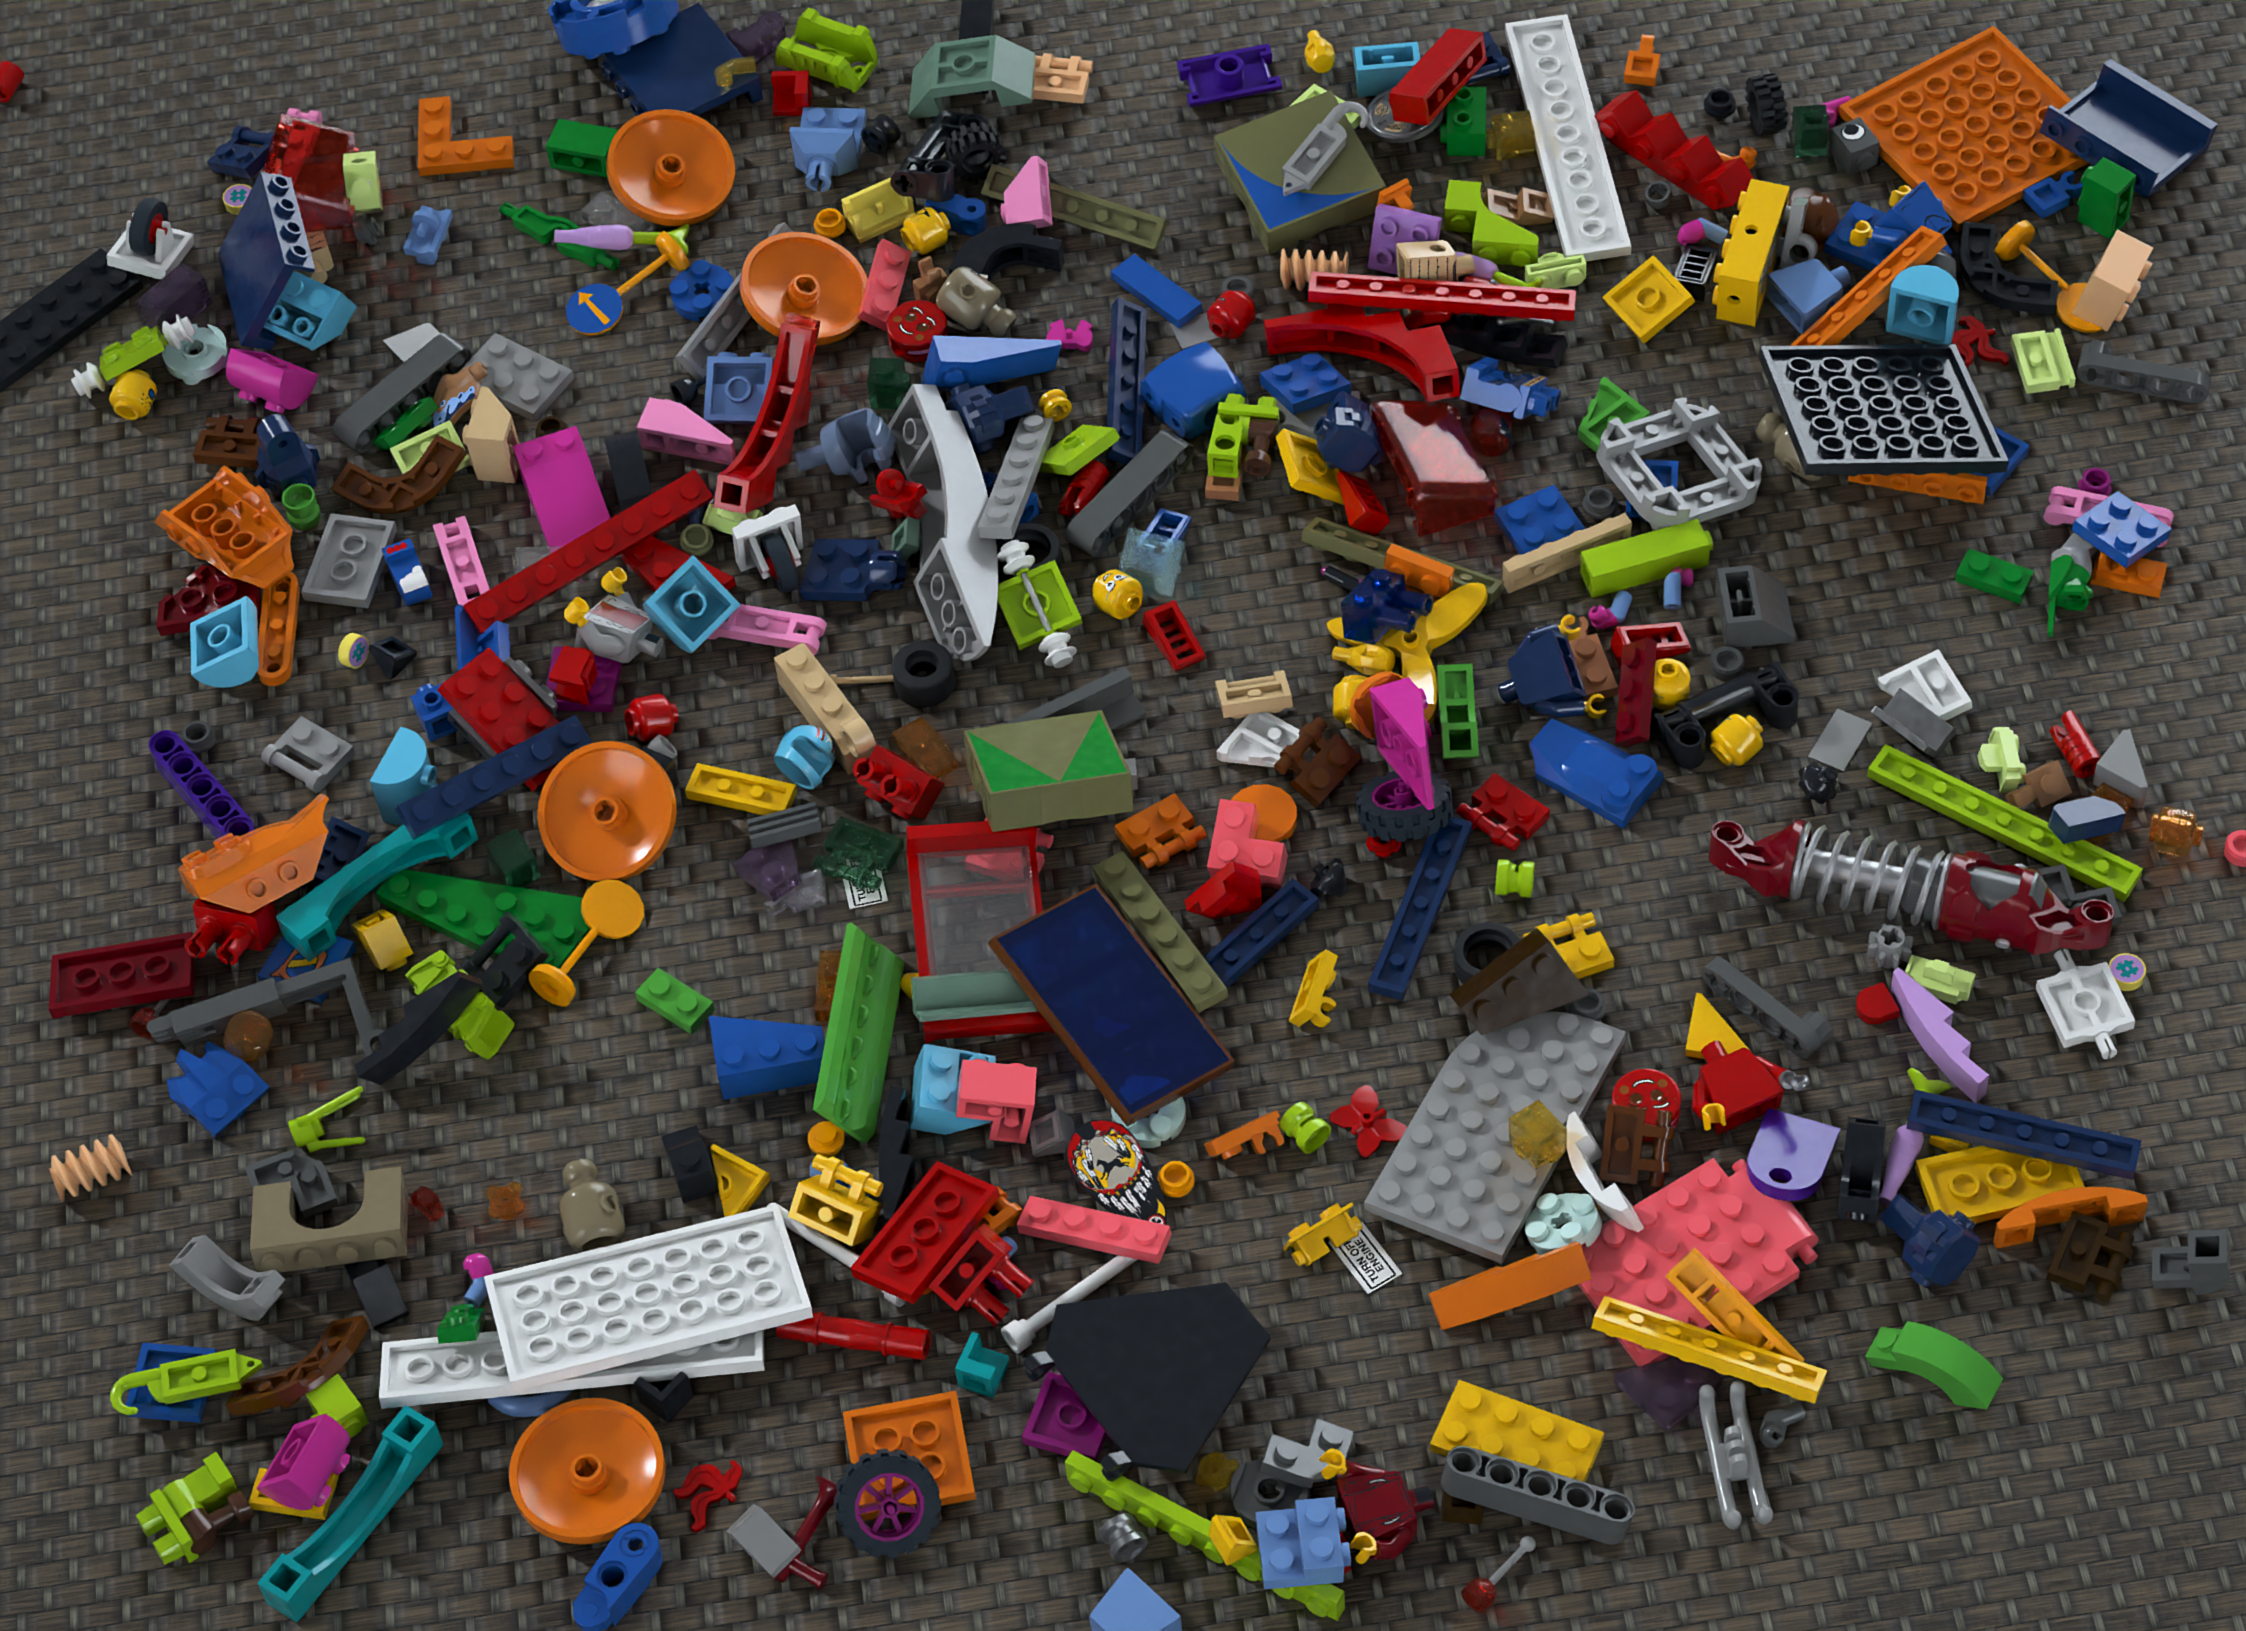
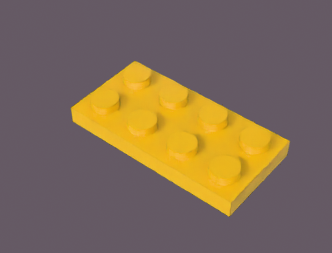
M1985 1146L1916 1160L1915 1170L1931 1213L1941 1210L1947 1214L1954 1215L1958 1210L1975 1223L2002 1218L2020 1205L2052 1192L2085 1187L2077 1167Z
M1458 1380L1430 1442V1451L1447 1457L1449 1451L1454 1447L1468 1446L1586 1482L1604 1441V1432Z

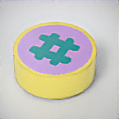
M236 184L227 188L223 193V202L226 210L231 214L238 215L252 188L246 184Z
M349 633L345 636L338 651L340 663L353 669L361 667L369 653L368 639L356 633Z
M2122 953L2113 957L2109 962V968L2120 990L2132 991L2143 984L2146 966L2138 956Z

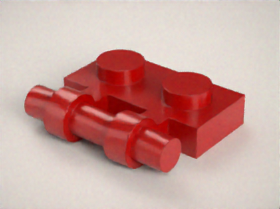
M1493 773L1472 794V804L1477 807L1472 808L1463 802L1456 811L1457 815L1472 822L1473 830L1480 829L1490 836L1491 842L1499 847L1504 845L1511 851H1515L1521 842L1519 838L1514 836L1515 833L1528 840L1550 818L1549 808L1496 773ZM1492 816L1493 818L1501 822V824L1498 825L1489 818Z

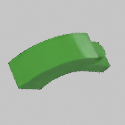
M1473 663L1437 665L1442 759L1479 758Z
M1907 1321L1903 1329L1881 1327L1865 1355V1358L1872 1367L1911 1372L1926 1378L1941 1388L1954 1405L1988 1409L2003 1380L1993 1365L1973 1348L1943 1331L1916 1322Z

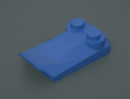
M1554 718L1548 721L1529 745L1534 758L1535 778L1622 829L1664 780V773L1657 770V765L1650 756L1644 754L1630 755L1576 726L1563 723Z

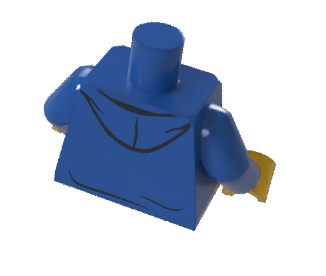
M1922 181L1914 189L1904 185L1899 187L1898 191L1893 190L1889 199V205L1892 208L1873 224L1875 226L1874 229H1871V225L1867 221L1861 220L1855 224V229L1850 233L1849 241L1852 245L1859 247L1865 246L1870 238L1873 243L1891 245L1897 248L1921 225L1944 234L1952 226V220L1944 210L1942 201L1934 195L1928 184ZM1948 244L1944 248H1942L1943 250L1947 251L1949 255L1953 252V250L1948 246Z

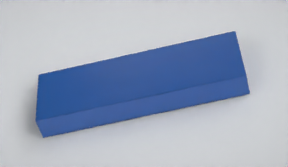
M1136 254L1130 256L1111 271L1112 280L1177 328H1181L1203 311L1202 303Z

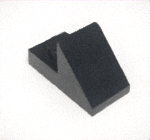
M384 1259L344 1265L374 1330L409 1315L391 1271Z

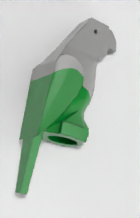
M2073 533L2060 549L2051 554L2048 637H2053L2056 608L2058 606L2065 608V610L2085 611L2089 598L2093 597L2092 589L2087 586V583L2092 573L2091 556L2096 552L2097 548L2076 533Z

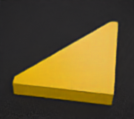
M1696 993L1685 1056L1705 1059L1701 1050L1707 1044L1717 1040L1722 1043L1728 1054L1741 1048L1749 1049L1703 994Z
M713 1144L710 1150L724 1217L747 1212L770 1182V1174Z

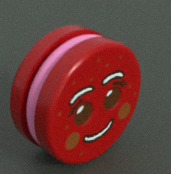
M913 300L905 302L896 307L887 319L886 327L890 348L897 357L908 362L927 361L933 335L949 336L945 313L936 304L929 301Z
M1637 1069L1625 1074L1617 1081L1612 1092V1104L1647 1108L1645 1123L1656 1124L1657 1110L1672 1111L1671 1126L1676 1128L1681 1114V1092L1676 1082L1667 1074L1654 1069ZM1643 1136V1142L1654 1141V1137Z

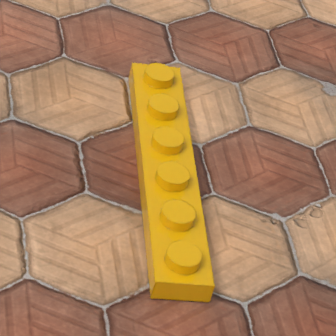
M1604 1296L1599 1305L1591 1327L1592 1329L1604 1332L1610 1337H1619L1639 1344L1646 1349L1657 1350L1678 1357L1684 1362H1693L1713 1369L1720 1374L1731 1375L1752 1382L1758 1387L1769 1388L1790 1395L1796 1400H1805L1814 1404L1827 1374L1825 1369L1608 1296Z

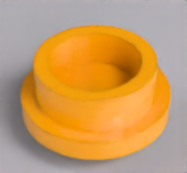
M834 208L821 210L814 220L815 232L817 235L825 238L838 237L846 229L844 216Z
M830 1121L817 1123L808 1133L810 1149L824 1157H831L839 1153L845 1142L844 1131Z
M1180 1161L1168 1162L1162 1167L1157 1176L1163 1194L1174 1198L1187 1195L1193 1189L1195 1183L1194 1173L1191 1168Z

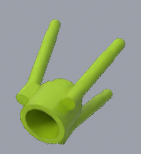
M358 1086L316 1110L288 1121L296 1146L300 1148L307 1145L311 1153L323 1148L364 1144V1137L319 1140L320 1136L325 1135L320 1119L358 1100L361 1097L360 1093L363 1092V1087Z

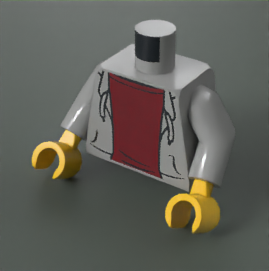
M621 567L608 571L601 581L602 587L607 592L614 593L615 597L611 595L606 596L590 610L584 599L575 597L565 609V619L569 623H577L578 625L574 647L586 648L594 655L621 663H629L641 652L657 657L663 646V638L651 634L653 622L646 612L636 607L629 592H624L621 587L627 581V574Z

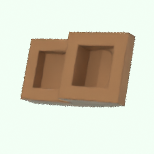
M1522 187L1519 194L1514 195L1487 188L1483 195V203L1490 211L1516 225L1552 223L1554 219L1548 193Z

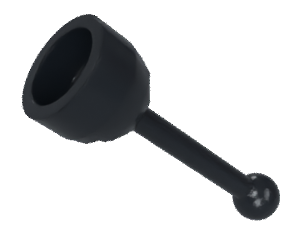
M706 376L697 381L684 377L670 383V391L675 401L684 406L691 403L698 395V387L706 383Z

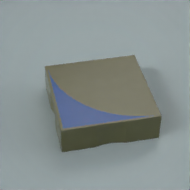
M1332 90L1214 136L1215 159L1233 192L1245 205L1249 221L1268 255L1298 244L1299 240H1308L1328 228L1346 225L1375 213L1379 192L1386 189L1383 179L1347 116L1344 115L1338 123L1346 130V146L1310 190L1304 188L1283 196L1284 176H1282V167L1317 124H1321L1331 110L1339 104Z

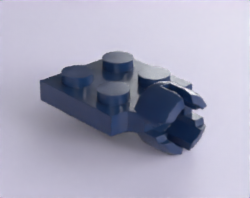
M815 539L799 592L803 600L867 601L870 593L875 590H900L904 582L890 581L905 580L906 564L901 559L902 553L895 550H882L880 541L876 539Z

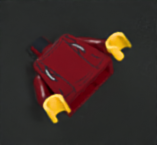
M1334 1448L1327 1450L1319 1458L1320 1462L1329 1464L1321 1471V1474L1325 1479H1332L1336 1474L1340 1478L1336 1480L1337 1499L1340 1507H1344L1346 1523L1352 1537L1349 1547L1350 1549H1356L1358 1554L1355 1557L1356 1561L1359 1564H1364L1368 1559H1396L1417 1534V1517L1415 1513L1434 1508V1500L1429 1486L1424 1485L1407 1491L1400 1472H1389L1388 1470L1345 1460L1344 1455L1339 1450Z

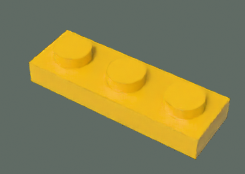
M697 763L686 786L685 793L687 799L766 815L791 808L797 795L796 784Z

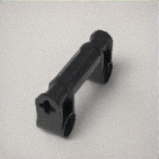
M950 110L940 112L935 118V123L928 127L909 155L903 160L900 169L896 170L891 176L890 183L893 190L904 197L929 199L934 202H946L954 198V165L950 161L940 159L945 152L947 138H952L951 133L954 130L958 133L961 132L960 127L963 125L967 129L971 128L970 123L976 122L977 127H979L980 123L983 122L986 123L988 128L987 118L980 114H966ZM975 150L968 155L976 154L982 150Z
M1774 661L1769 663L1768 668L1754 674L1747 672L1733 680L1685 700L1678 701L1675 707L1664 712H1652L1650 726L1655 737L1662 742L1674 759V762L1684 769H1693L1700 766L1705 758L1706 733L1701 725L1755 703L1769 725L1783 730L1791 728L1798 719L1799 692L1788 679L1781 665Z

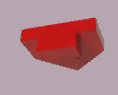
M1234 861L1229 862L1184 900L1187 911L1210 919H1218L1257 910L1262 906L1261 880L1258 870Z

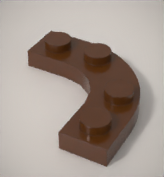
M437 434L420 460L410 471L398 477L383 478L348 462L330 489L335 495L373 513L396 514L406 512L423 505L435 497L450 480L467 455V452L463 447Z
M359 1315L331 1321L316 1347L299 1363L271 1375L244 1381L241 1384L242 1389L234 1390L225 1404L231 1415L257 1414L277 1406L281 1408L291 1407L299 1401L301 1396L317 1388L337 1373L339 1375L343 1373L347 1367L345 1363L360 1346V1342L369 1328L364 1316Z

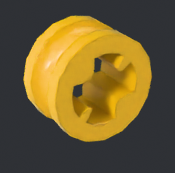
M1053 389L1046 392L1038 402L1044 417L1054 418V422L1067 417L1072 409L1071 402L1061 389Z

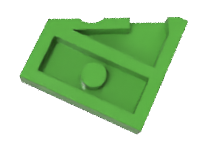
M1603 377L1599 383V390L1595 399H1592L1589 404L1588 414L1583 418L1578 428V439L1597 453L1601 436L1607 429L1609 421L1618 417L1623 424L1648 417L1650 412L1609 379Z

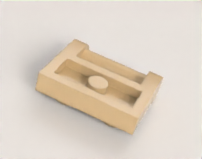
M1284 670L1275 671L1272 676L1227 683L1225 679L1215 681L1217 699L1220 703L1223 718L1240 719L1247 717L1248 714L1266 711L1278 713L1285 708L1293 707L1292 695Z

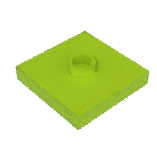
M1083 424L1046 451L1039 471L1071 476L1116 443L1120 436L1115 428Z

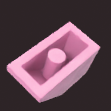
M1031 156L1003 193L1004 204H1001L1000 208L1001 217L1006 224L1036 225V228L1053 226L1047 162L1039 156Z

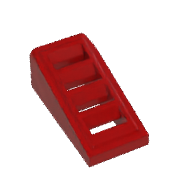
M1340 471L1336 475L1349 526L1376 536L1390 523L1388 514L1366 480Z
M1175 600L1144 612L1142 623L1175 672L1206 659L1202 647ZM1169 620L1173 623L1164 628L1160 627V624ZM1178 630L1179 634L1166 638V634ZM1181 640L1186 642V644L1174 649L1171 647L1172 644ZM1187 650L1192 651L1193 655L1181 660L1176 656Z
M1680 622L1616 627L1610 642L1611 650L1620 669L1623 645L1645 637L1653 640L1657 639L1656 661L1688 653L1691 650V645ZM1670 635L1673 642L1669 643L1666 636Z

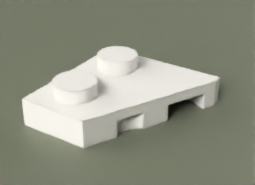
M1939 649L1878 678V685L1881 690L1894 696L1899 688H1901L1944 721L1972 709L1971 699Z
M1267 711L1248 714L1216 751L1217 759L1222 762L1274 767V764L1281 758L1280 752L1287 745H1292L1298 739L1300 730ZM1310 747L1302 754L1303 758L1311 750Z

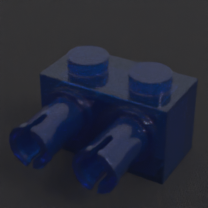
M1373 569L1341 602L1344 638L1375 645L1390 628L1404 631L1405 633H1412L1411 630L1415 629L1417 622L1416 613L1428 616V613L1433 608V596L1427 593L1407 590L1405 587V576L1402 574L1393 573L1386 569Z

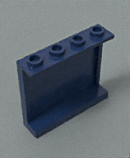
M700 3L678 12V15L668 25L669 29L665 33L653 35L640 43L632 45L628 52L620 55H615L613 52L602 53L603 63L600 64L604 77L608 81L612 80L615 83L616 90L623 100L627 98L635 116L661 109L679 110L698 116L743 93L752 104L763 99L759 76Z
M2110 59L2104 63L2096 82L2061 109H2057L2052 105L2048 107L2039 132L2093 166L2105 157L2137 175L2134 191L2148 198L2209 148L2218 124Z
M260 172L217 254L240 345L271 351L276 342L274 333L264 329L263 326L293 271L296 269L314 273L315 265L291 177Z

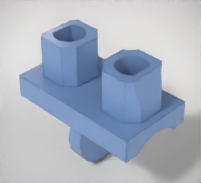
M421 206L420 210L416 211L411 219L413 226L403 247L405 255L415 256L417 263L434 265L438 258L440 246L448 234L447 230L453 218L452 210L437 211L431 207Z

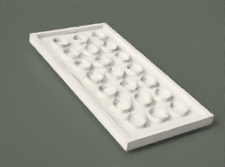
M778 1204L484 1276L512 1392L813 1318L812 1307Z

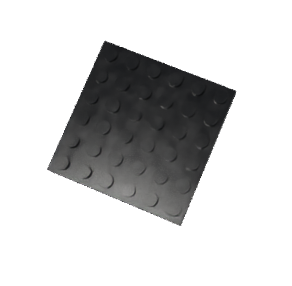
M1956 344L1760 346L1758 358L1805 475L1857 476L1859 474H1880L1888 476L1891 474L1924 475L1926 473H1947L1955 475L1958 473L1991 474L2007 472L2009 460Z

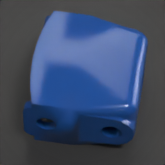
M1208 342L1191 346L1176 353L1155 367L1140 382L1141 394L1144 397L1143 401L1146 404V408L1161 423L1186 439H1194L1214 427L1218 413L1219 402H1225L1229 393L1241 394L1245 399L1247 398L1242 382L1230 370L1222 356Z

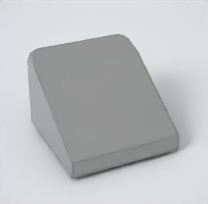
M1057 1109L1032 1121L1029 1127L1033 1156L1040 1157L1065 1153L1069 1139L1075 1132L1073 1119Z

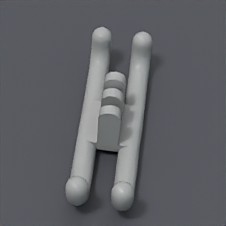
M1740 1380L1733 1381L1730 1386V1403L1734 1426L1725 1429L1724 1443H1722L1716 1415L1715 1390L1708 1384L1703 1385L1699 1390L1700 1414L1724 1524L1733 1530L1740 1526L1742 1516L1736 1509L1731 1486L1732 1481H1747L1753 1513L1759 1524L1768 1525L1773 1518V1511L1767 1504L1749 1422L1745 1396L1746 1387Z

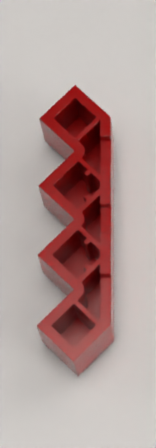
M1638 90L1618 95L1594 115L1599 124L1600 131L1608 138L1610 143L1713 210L1733 206L1739 201L1741 191L1747 192L1750 180L1755 179L1742 157L1723 162L1707 135L1688 139L1672 112L1653 117Z

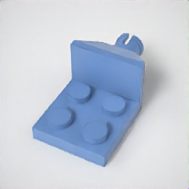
M803 107L800 127H790L789 132L795 167L807 174L805 184L810 190L817 192L819 181L822 180L821 192H825L831 186V176H840L858 169L863 144L861 130L866 127L867 121L866 109Z

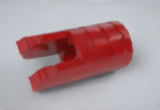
M1096 460L1090 461L1079 469L1059 503L1058 514L1069 517L1075 511L1077 515L1102 490L1109 478V470Z
M2069 710L2061 716L2066 730L2055 725L2050 728L2049 732L2077 778H2087L2095 774L2096 764L2101 759V755L2077 715Z

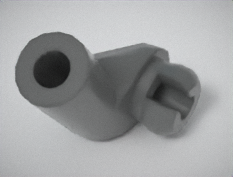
M1800 1401L1771 1410L1765 1414L1759 1436L1766 1447L1776 1448L1781 1445L1785 1439L1787 1426L1806 1419L1805 1411Z

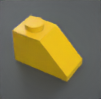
M380 909L351 924L354 933L373 964L380 970L384 968L387 971L395 970L407 963L406 957L414 954L395 915L384 909Z

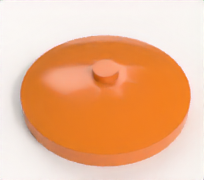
M661 109L637 115L627 121L617 131L609 147L606 171L609 184L615 196L633 214L659 225L683 226L685 224L692 225L711 217L724 205L733 186L735 161L728 142L713 125L691 113Z
M786 232L764 239L750 251L741 271L739 286L741 298L747 311L765 330L779 337L781 324L785 322L816 328L815 345H826L846 338L861 324L862 320L857 317L868 278L858 260L838 243L812 233Z
M616 741L595 742L582 746L568 754L549 774L538 802V828L548 853L566 871L592 882L606 879L623 881L646 870L665 850L674 830L677 804L670 778L653 757L627 743Z
M605 1398L572 1400L546 1411L523 1432L514 1448L509 1466L511 1492L518 1510L528 1524L553 1540L580 1545L610 1540L623 1526L641 1522L657 1502L666 1475L665 1456L661 1441L651 1423L632 1407Z

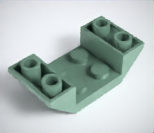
M998 35L934 43L913 68L909 118L918 119L937 116L941 112L942 97L989 90L996 91L1001 107L1032 103L1036 62L1035 53Z

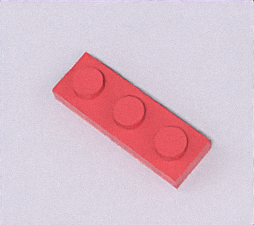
M884 238L879 242L858 319L887 332V319L890 313L897 307L911 251Z

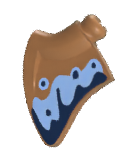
M475 362L472 366L468 365L456 374H445L441 377L433 398L439 408L431 414L433 417L430 422L431 429L449 420L454 426L460 417L471 408L472 401L478 398L482 379L488 375L487 368L483 363Z

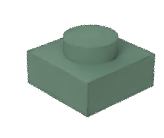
M909 516L892 533L891 550L901 552V559L903 561H906L911 554L915 555L918 552L922 537L919 535L920 520Z

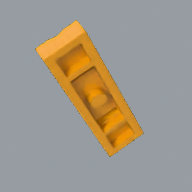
M1695 1247L1666 1274L1665 1277L1722 1335L1801 1362L1805 1360ZM1718 1288L1719 1290L1708 1300L1710 1295Z

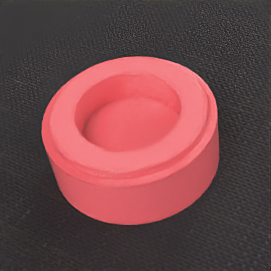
M2237 830L2229 834L2224 846L2226 859L2239 867H2246V830Z

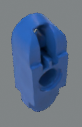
M631 1523L623 1526L614 1535L585 1577V1586L572 1604L573 1617L581 1631L607 1630L612 1622L616 1626L651 1584V1580L660 1570L663 1563L662 1549L655 1530L649 1525ZM640 1541H642V1542H643V1545H642L643 1547H642V1549H639V1550L635 1551V1550L637 1549V1547H638ZM623 1580L615 1587L607 1586L611 1581Z

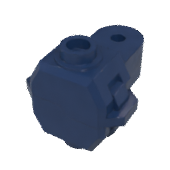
M965 383L951 389L952 396L945 403L946 410L959 412L977 456L995 449L993 442L1003 435L1005 424L1017 421L1021 417H1027L1036 412L1026 386L995 395L983 385L971 388L969 383Z
M1344 391L1338 393L1329 406L1327 417L1322 416L1314 427V434L1317 435V449L1327 462L1328 468L1332 470L1339 468L1345 472H1363L1370 464L1373 466L1377 465L1384 454V448L1381 447L1380 430L1371 418V413L1368 412V405L1365 402Z
M273 414L263 419L256 431L261 445L258 447V469L254 473L258 485L262 488L270 489L272 494L280 498L286 488L294 484L302 483L312 488L316 487L318 477L317 464L321 460L316 446L305 444L303 439L297 436L284 415Z
M1899 1193L1895 1195L1879 1217L1883 1223L1905 1240L1902 1259L1911 1265L1912 1271L1909 1273V1276L1927 1289L1931 1283L1945 1287L1957 1279L1974 1258L1980 1244V1238L1972 1230L1976 1223L1962 1212L1957 1210L1954 1215L1937 1210L1927 1214Z

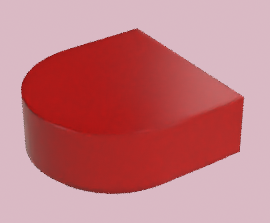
M1884 982L1863 989L1857 996L1856 1014L1865 1023L1877 1025L1899 1017L1900 1009Z

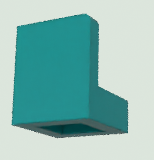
M972 1331L955 1367L958 1387L994 1398L1009 1366V1356L983 1348L980 1334Z

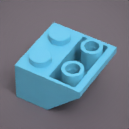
M1418 42L1352 47L1358 97L1378 96L1385 90L1395 87L1420 60Z
M293 271L263 328L313 351L342 334L357 306L342 292Z
M924 1044L914 1065L910 1129L947 1135L990 1123L991 1121L956 1117L958 1081L963 1060L983 1059L995 1063L996 1056Z

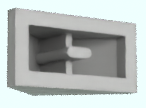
M2128 729L2120 733L2097 762L2092 785L2137 809L2144 808L2148 785L2131 731Z
M755 1504L726 1531L773 1578L802 1551L760 1506Z

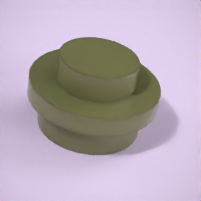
M701 524L687 526L682 531L679 539L682 550L695 557L707 554L712 549L714 543L711 530Z

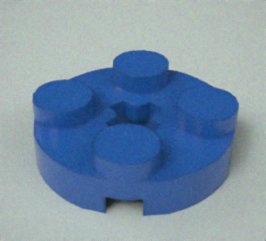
M706 260L693 262L691 267L681 271L669 285L675 311L688 320L700 321L699 317H706L734 282L733 277L724 268L710 265ZM700 290H708V291H709L708 294L701 293V294L697 295V292L700 291Z

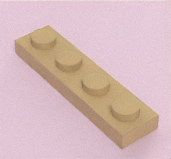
M1623 513L1614 518H1607L1587 529L1577 530L1555 542L1545 543L1525 554L1513 556L1508 561L1503 562L1504 587L1508 593H1511L1580 565L1581 551L1630 538L1631 520L1626 513Z

